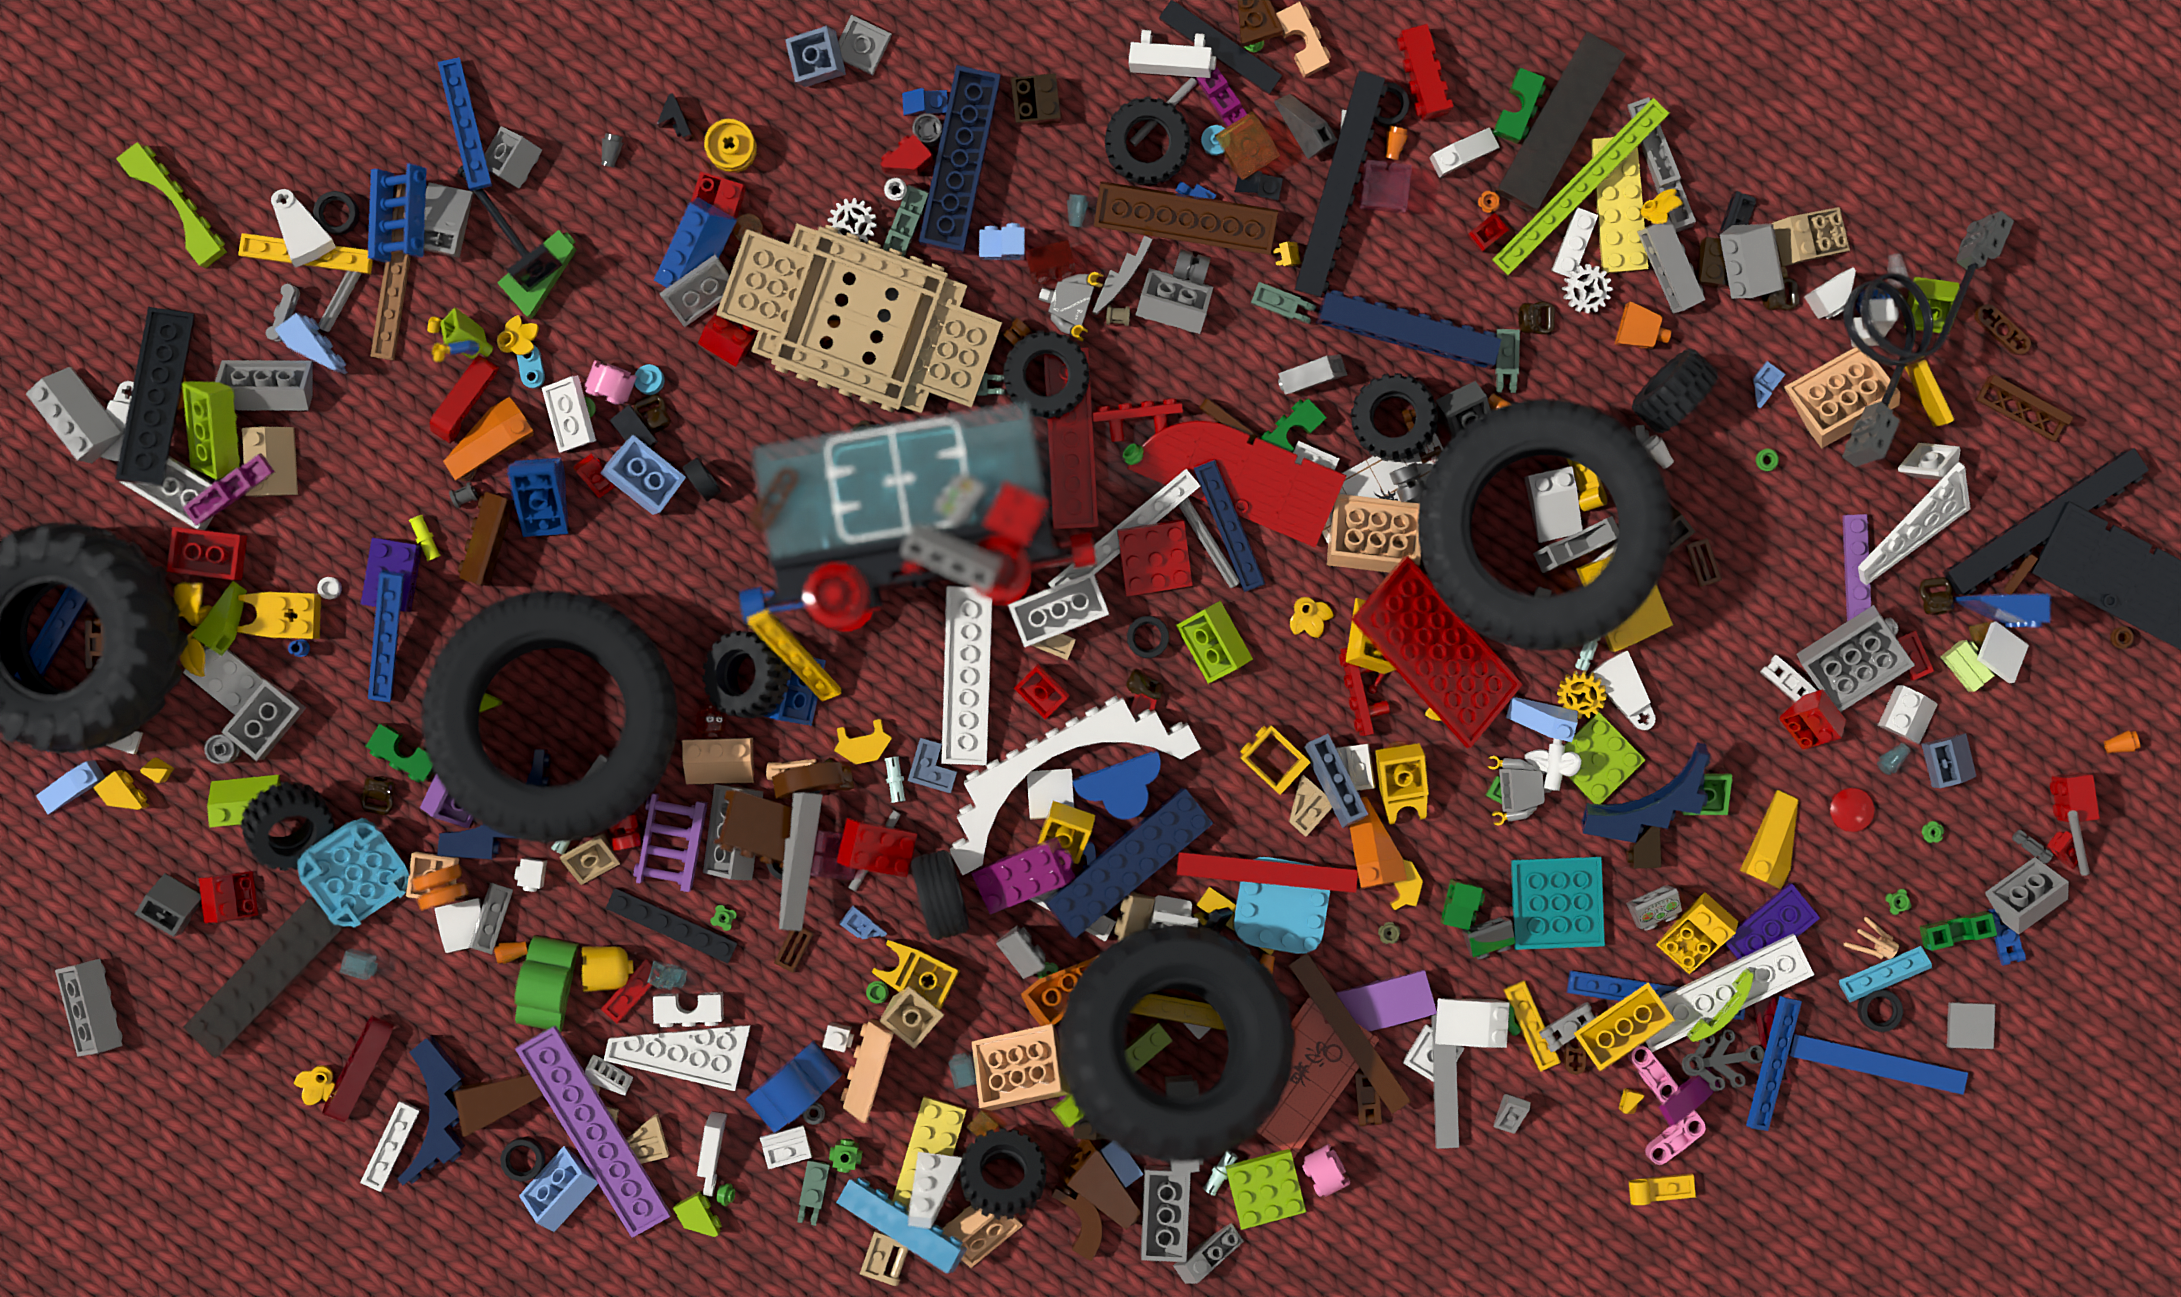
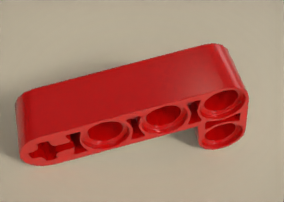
M478 355L432 416L430 431L449 444L452 443L460 432L461 422L494 379L499 367Z

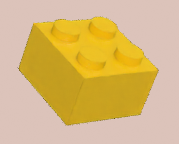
M1053 801L1037 844L1057 837L1061 847L1067 849L1071 854L1073 863L1078 864L1091 834L1095 815Z

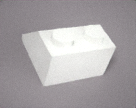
M1854 267L1838 274L1804 296L1818 319L1824 316L1826 319H1829L1844 311L1843 305L1846 304L1853 286L1856 272Z
M1896 685L1878 726L1916 744H1920L1938 704L1906 686Z

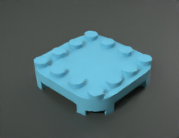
M365 818L354 820L309 848L297 863L302 884L306 886L327 914L329 920L335 925L353 926V928L360 925L361 920L396 897L401 898L406 893L410 876L405 863L381 830Z
M1258 857L1256 859H1253L1260 861L1314 866L1311 864L1299 863L1270 857ZM1240 882L1233 929L1237 937L1244 944L1295 954L1308 953L1315 950L1321 942L1330 891Z

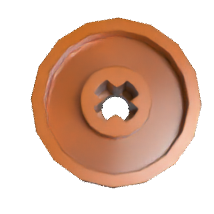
M459 864L410 880L414 891H422L429 888L430 892L417 898L420 910L432 906H442L456 901V898L469 894L466 883L450 884V881L460 878L462 875Z

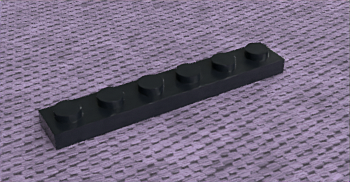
M614 888L605 908L727 964L730 962L738 942L618 888Z

